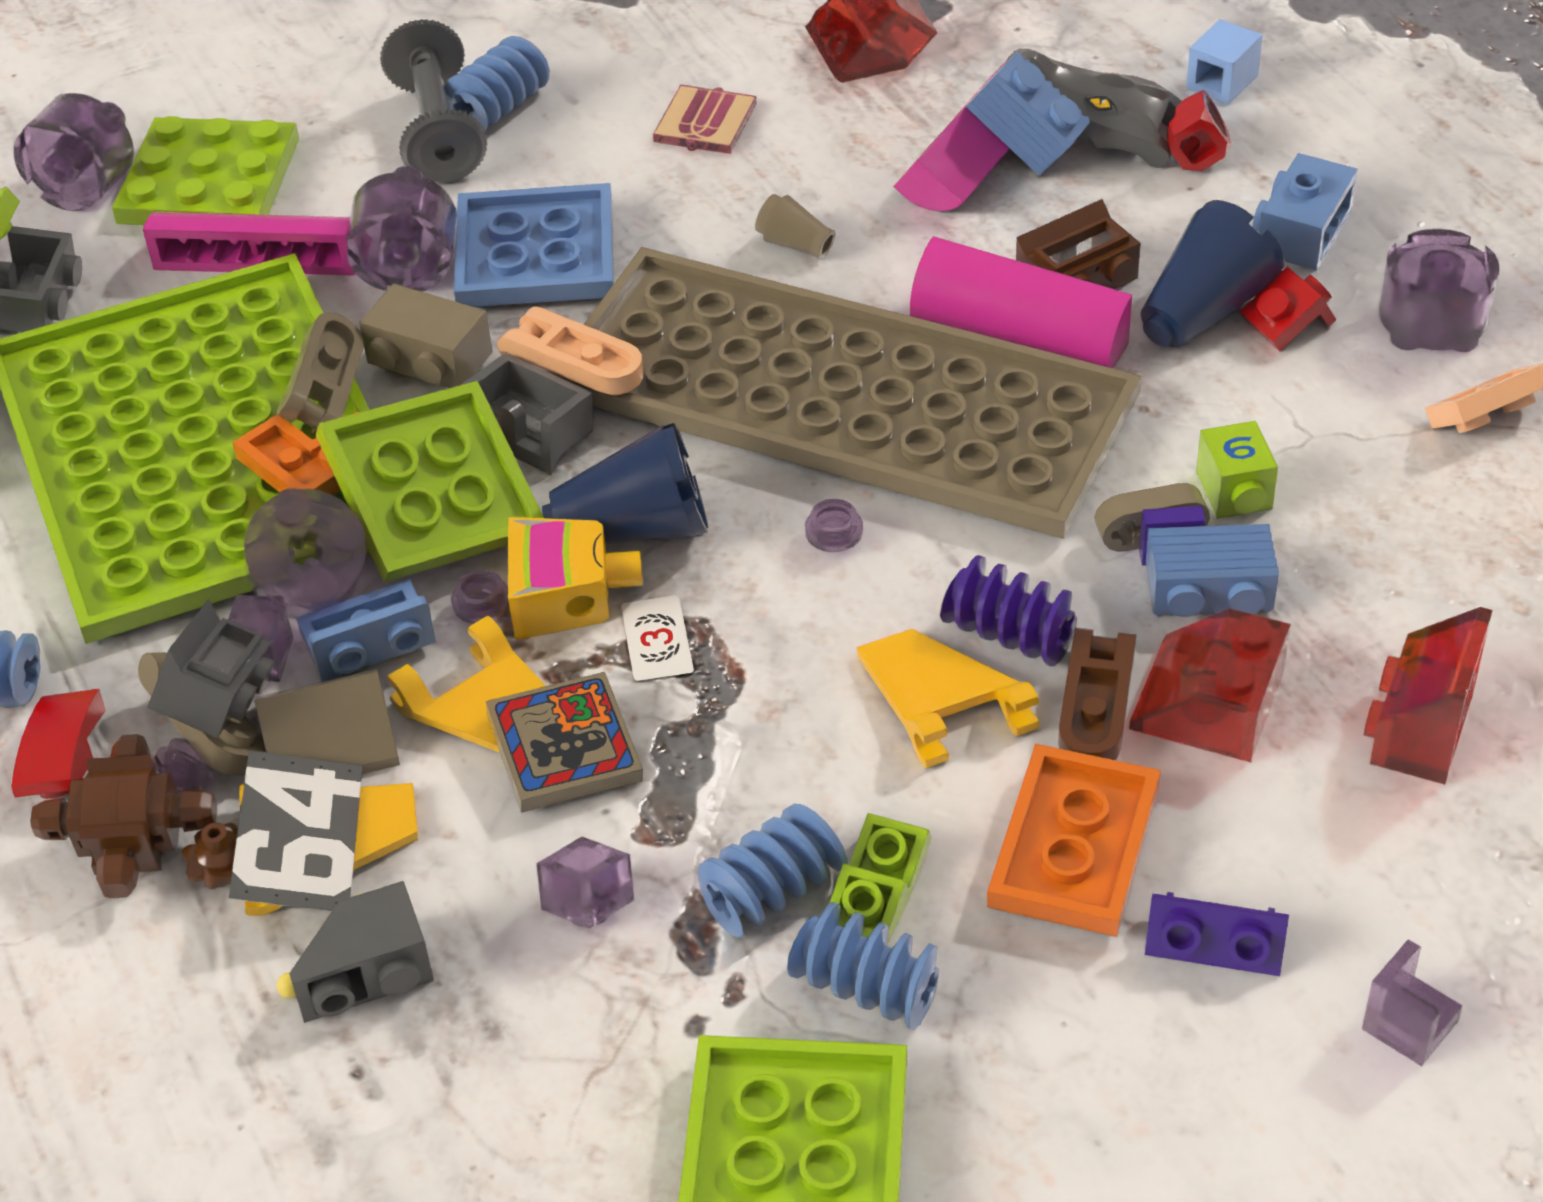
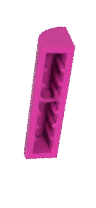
M1006 61L997 69V71L1006 63ZM995 73L983 84V86L995 75ZM965 105L893 187L906 199L922 208L933 211L952 210L959 207L1010 148Z
M153 212L147 218L142 229L153 270L232 272L295 253L305 274L354 276L367 237L360 218L335 216Z
M932 236L922 254L915 273L910 297V316L1114 368L1129 345L1132 294Z

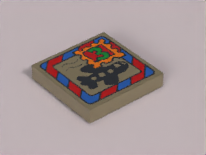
M605 672L486 701V714L521 813L643 781L642 765Z

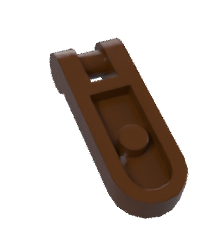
M1075 627L1059 722V749L1111 760L1118 758L1122 746L1137 634L1118 632L1117 638L1094 636V629Z

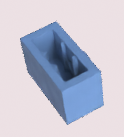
M1298 153L1287 171L1280 170L1272 187L1271 197L1268 201H1260L1254 215L1252 227L1261 236L1267 230L1270 231L1282 249L1285 262L1317 270L1352 211L1358 169Z

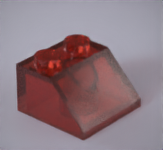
M1478 607L1408 633L1400 658L1388 655L1379 685V691L1387 693L1385 702L1373 699L1363 736L1374 738L1370 764L1440 784H1446L1473 698L1493 610Z
M1229 608L1165 634L1130 719L1129 729L1251 763L1284 673L1291 624Z

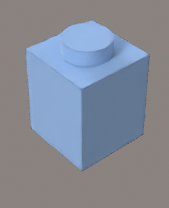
M1219 19L1190 47L1186 89L1194 92L1205 90L1210 98L1230 104L1258 76L1263 34Z

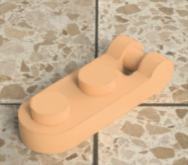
M532 307L521 317L518 329H509L497 341V348L501 355L505 352L530 364L601 393L613 396L623 395L635 389L643 380L642 354L637 347L541 307Z

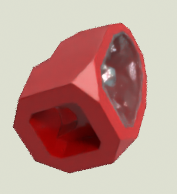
M1201 90L1185 98L1175 108L1174 118L1168 123L1167 141L1172 155L1182 169L1204 171L1225 158L1232 144L1223 117L1205 90Z

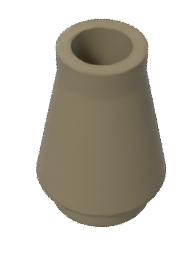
M772 194L762 205L755 222V230L763 234L765 242L809 253L820 259L828 254L836 236L834 230L825 226L789 195L780 197Z

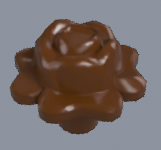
M208 824L203 830L195 834V844H190L183 848L182 856L187 862L186 875L189 881L200 882L203 880L204 885L208 889H216L231 884L238 833L236 824Z

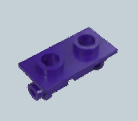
M1168 891L1167 895L1152 893L1144 955L1280 976L1289 914L1277 913L1275 908L1268 907V911L1174 897V892Z

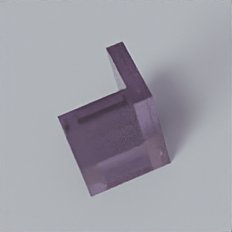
M1408 939L1372 980L1362 1030L1422 1067L1459 1022L1463 1006L1415 977L1421 946Z

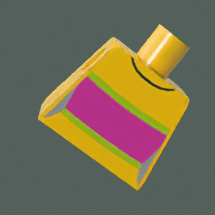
M526 517L508 518V601L515 640L604 623L610 617L609 588L643 586L641 552L607 553L604 528L598 521Z

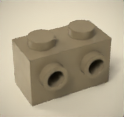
M394 283L359 321L368 364L446 388L462 385V383L478 371L493 352L487 312L485 310Z

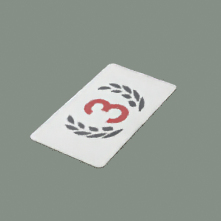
M673 595L633 601L621 605L635 681L690 674L694 671L679 596Z

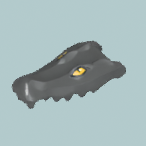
M1028 48L1017 49L1008 57L1007 61L1016 52L1022 53L1024 60H1029L1030 63L1040 69L1045 76V81H1051L1053 88H1059L1060 95H1066L1067 98L1076 103L1079 109H1081L1082 116L1089 117L1090 123L1077 140L1082 141L1086 138H1091L1096 148L1120 149L1139 155L1148 165L1155 168H1162L1167 165L1171 151L1168 142L1158 133L1161 122L1168 126V123L1174 118L1175 108L1182 102L1173 93L1156 82L1144 78L1076 67L1053 60Z

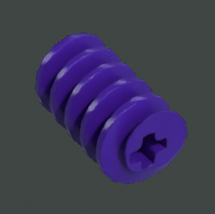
M976 555L970 561L967 568H963L958 572L946 590L940 610L942 622L952 623L955 621L959 629L967 632L977 629V633L982 639L993 641L998 638L1002 647L1012 650L1020 646L1024 656L1036 659L1042 655L1046 665L1056 666L1068 652L1077 625L1075 612L1070 610L1072 592L1063 589L1052 603L1049 601L1051 590L1049 582L1041 581L1031 594L1027 593L1029 584L1028 574L1019 572L1011 584L1007 585L1008 569L1006 565L998 563L992 569L989 576H985L986 557Z

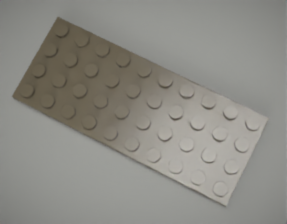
M644 247L639 249L583 324L638 348L642 354L643 380L640 385L626 394L613 396L598 392L548 371L592 392V405L599 409L660 426L675 423L681 432L1062 539L1065 538L1138 398L1141 388V376Z

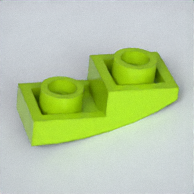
M867 812L850 864L843 863L829 904L835 902L840 905L838 925L844 927L850 917L855 912L864 915L862 935L868 937L880 922L889 925L888 944L910 898L932 839L929 829Z

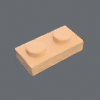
M1543 363L1513 369L1425 407L1432 429L1455 425L1458 433L1470 431L1491 422L1488 413L1501 407L1503 413H1508L1535 403L1534 392L1543 389Z

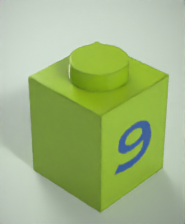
M1250 421L1200 430L1196 473L1216 517L1222 518L1273 509L1278 465L1257 422Z

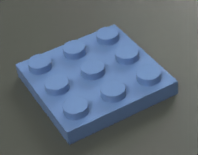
M611 183L458 193L454 274L455 302L472 307L485 308L495 305L540 304L543 302L581 299L594 300L604 298L613 286L614 251Z

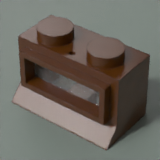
M1100 199L1016 237V261L1115 289L1138 278L1141 243L1111 218L1103 199Z

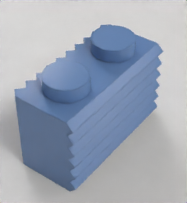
M1017 52L966 105L980 121L1039 176L1074 143L1090 123L1089 117L1082 116L1081 109H1079L1075 102L1067 98L1066 95H1060L1059 88H1053L1051 81H1045V76L1040 69L1030 63L1029 60H1024L1022 53Z
M1270 524L1148 529L1146 568L1153 613L1158 617L1164 613L1169 616L1176 615L1180 617L1196 616L1200 612L1208 615L1213 611L1219 615L1224 611L1230 614L1235 612L1248 615L1257 613L1260 610L1268 613L1274 609L1279 569L1277 567V558H1275Z

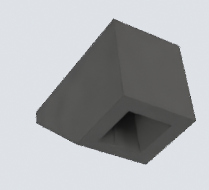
M404 881L341 900L332 910L289 973L304 1023L324 1016H336L346 1012L351 1007L388 995L404 994L416 986L434 981L425 940Z

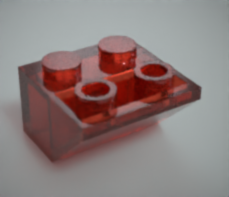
M827 0L824 5L815 11L812 19L805 26L834 78L841 83L907 68L938 33L917 0Z

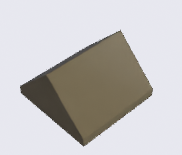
M377 668L258 696L254 700L266 752L363 765L362 774L400 765Z

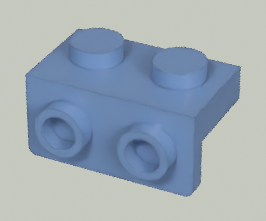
M410 579L296 617L301 637L321 681L350 674L364 667L436 643L429 605L424 596L417 595Z

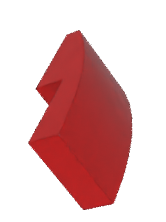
M100 689L48 695L40 698L27 722L18 748L11 784L15 798L40 795L43 799L62 797L69 793L70 783L73 779L83 778L88 770L87 759L93 758L87 738L106 711Z

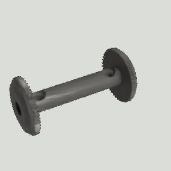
M428 19L409 21L398 26L397 29H394V32L390 33V36L383 42L384 45L381 47L382 51L380 52L382 71L387 76V79L391 80V84L400 87L401 90L405 89L406 92L411 91V93L416 91L421 113L418 118H414V122H409L410 126H406V130L400 136V156L404 165L407 166V170H410L411 174H415V177L432 183H451L467 177L481 165L480 162L484 160L483 157L486 155V146L488 145L486 132L480 122H477V119L473 118L472 114L467 115V111L462 113L461 109L456 111V108L451 110L446 95L445 85L449 78L461 72V67H464L465 50L461 38L458 37V34L453 29H450V26H445L444 23Z

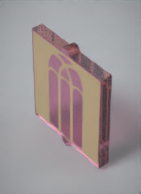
M680 85L653 133V141L687 147L689 151L701 149L731 154L757 105V97L723 91L721 87L708 89Z

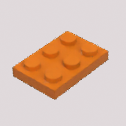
M1035 743L987 890V907L1117 937L1159 790L1161 770Z

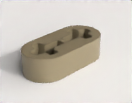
M1176 483L1112 496L1098 507L1094 519L1104 544L1109 549L1120 552L1139 549L1143 509L1202 506L1205 526L1208 525L1210 520V513L1200 490L1195 485Z

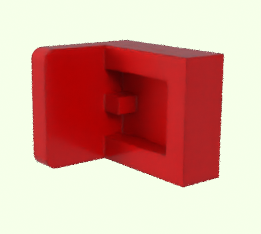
M1288 266L1239 311L1245 321L1278 351L1285 348L1316 317L1328 328L1337 320L1327 305V302L1332 299L1328 290L1312 275L1307 276L1303 280Z

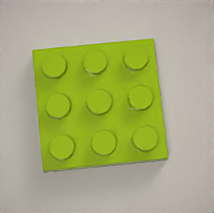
M154 117L113 204L112 211L116 224L145 225L147 218L153 212L269 215L299 141L296 123L275 122L273 120L241 121L225 118Z
M478 381L319 423L316 437L384 583L508 546V518H544Z
M699 1035L678 1202H899L908 1062L907 1045Z

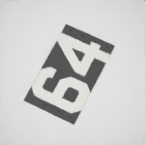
M249 750L229 899L332 911L339 901L350 898L363 765Z

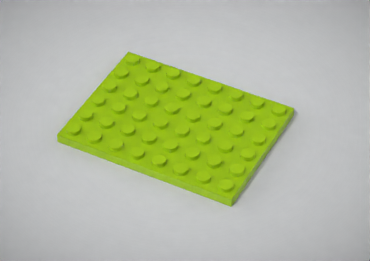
M295 253L0 339V389L85 644L200 608L208 599L213 604L370 553L342 491H339L305 513L236 458L233 441L277 414V408L286 393L305 333L317 317L323 313ZM355 378L343 417L352 415L357 411L370 410ZM308 398V400L322 407V404L318 401H314ZM298 419L290 422L312 440L316 438L311 433V426Z

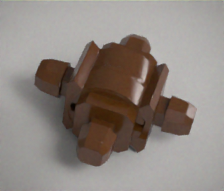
M131 734L122 735L118 738L112 747L110 757L87 759L88 774L85 778L73 779L71 781L68 802H66L65 798L42 801L32 807L30 818L31 829L36 837L43 840H66L70 838L78 857H92L91 868L105 897L110 899L126 898L135 889L139 872L162 871L161 855L165 851H175L177 849L179 828H183L184 832L202 830L208 824L216 823L217 802L214 794L206 790L183 789L178 794L171 773L156 772L157 762L154 755H151L144 736Z

